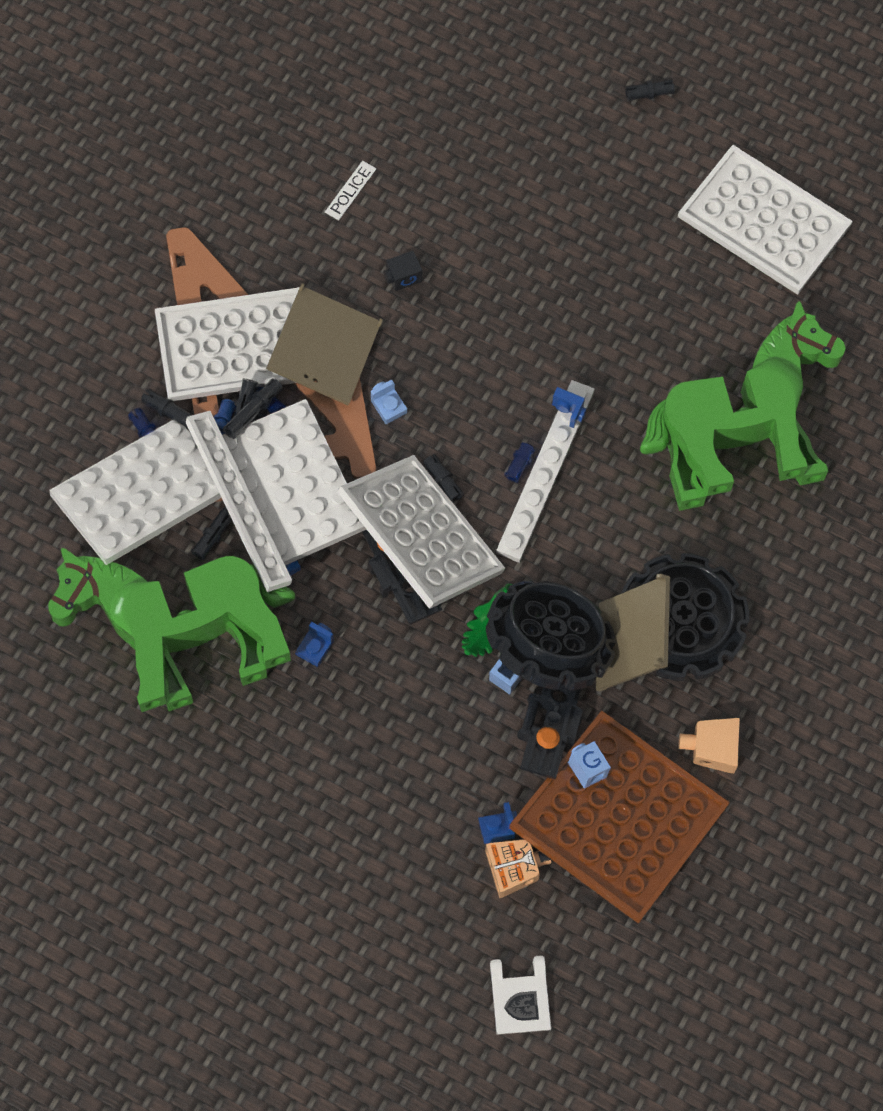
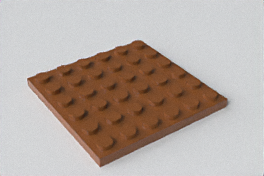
M601 711L561 760L556 779L547 778L510 823L509 828L639 924L726 810L730 802ZM595 741L611 768L607 778L584 789L568 761L572 750L582 743L588 745Z

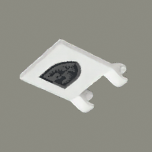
M535 956L533 958L534 976L504 979L502 977L501 960H491L490 972L497 1035L551 1030L544 956Z

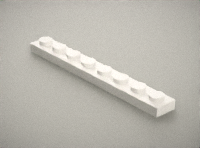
M571 380L567 391L585 398L584 408H588L595 389ZM558 410L498 545L496 554L520 563L581 422L577 421L575 428L569 427L572 413H563Z
M211 411L188 416L186 424L266 591L269 592L289 586L292 582L290 574Z

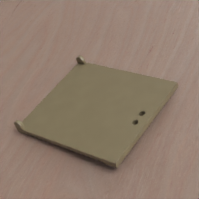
M301 283L266 369L349 405L383 319L377 320L310 290L304 287L305 284Z
M657 574L656 580L599 603V609L602 611L601 616L603 620L610 622L615 634L616 643L612 649L615 652V656L608 671L602 678L596 677V691H603L614 687V685L659 670V668L668 667L670 576Z

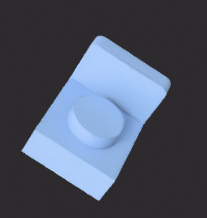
M393 380L380 382L373 387V390H371V402L385 424L407 413L405 404L395 390Z

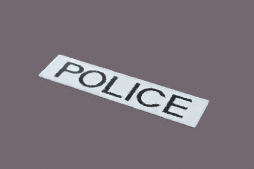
M362 161L326 209L325 213L339 220L375 172L376 168Z

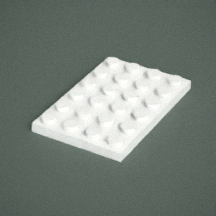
M734 145L730 147L678 213L680 219L797 295L848 231L853 222Z
M299 288L156 308L155 315L168 399L178 401L238 392L241 389L243 378L257 381L256 389L263 388L272 378L274 380L277 379L282 385L296 383L267 370L266 367Z
M306 399L249 423L235 439L229 438L226 434L222 435L285 565L367 530L337 493L340 487L347 483Z
M175 420L164 424L49 490L50 496L105 565L110 564L222 498L191 433L185 426Z
M415 455L341 486L337 492L429 609L502 574L505 570L502 563Z

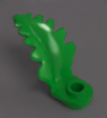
M506 584L505 587H502L494 594L491 601L474 609V615L478 619L467 623V626L473 631H466L463 634L466 639L462 640V643L465 644L462 645V648L466 655L477 657L479 654L484 656V650L487 653H492L493 650L486 635V625L489 621L487 614L495 597L500 592L507 593L509 586L512 584Z

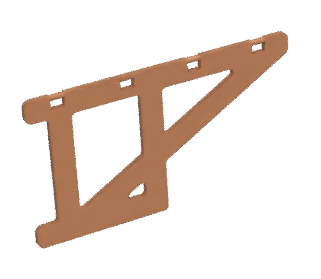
M177 228L167 232L166 237L177 305L202 302L200 295L202 287H208L218 299L248 295L188 228ZM176 256H184L186 266L177 267ZM360 378L349 405L301 384L294 383L336 430L334 434L324 436L335 460L348 459L351 474L356 479L375 472L376 464ZM217 395L207 396V402L199 403L198 398H192L194 415L211 411L214 417L218 413Z

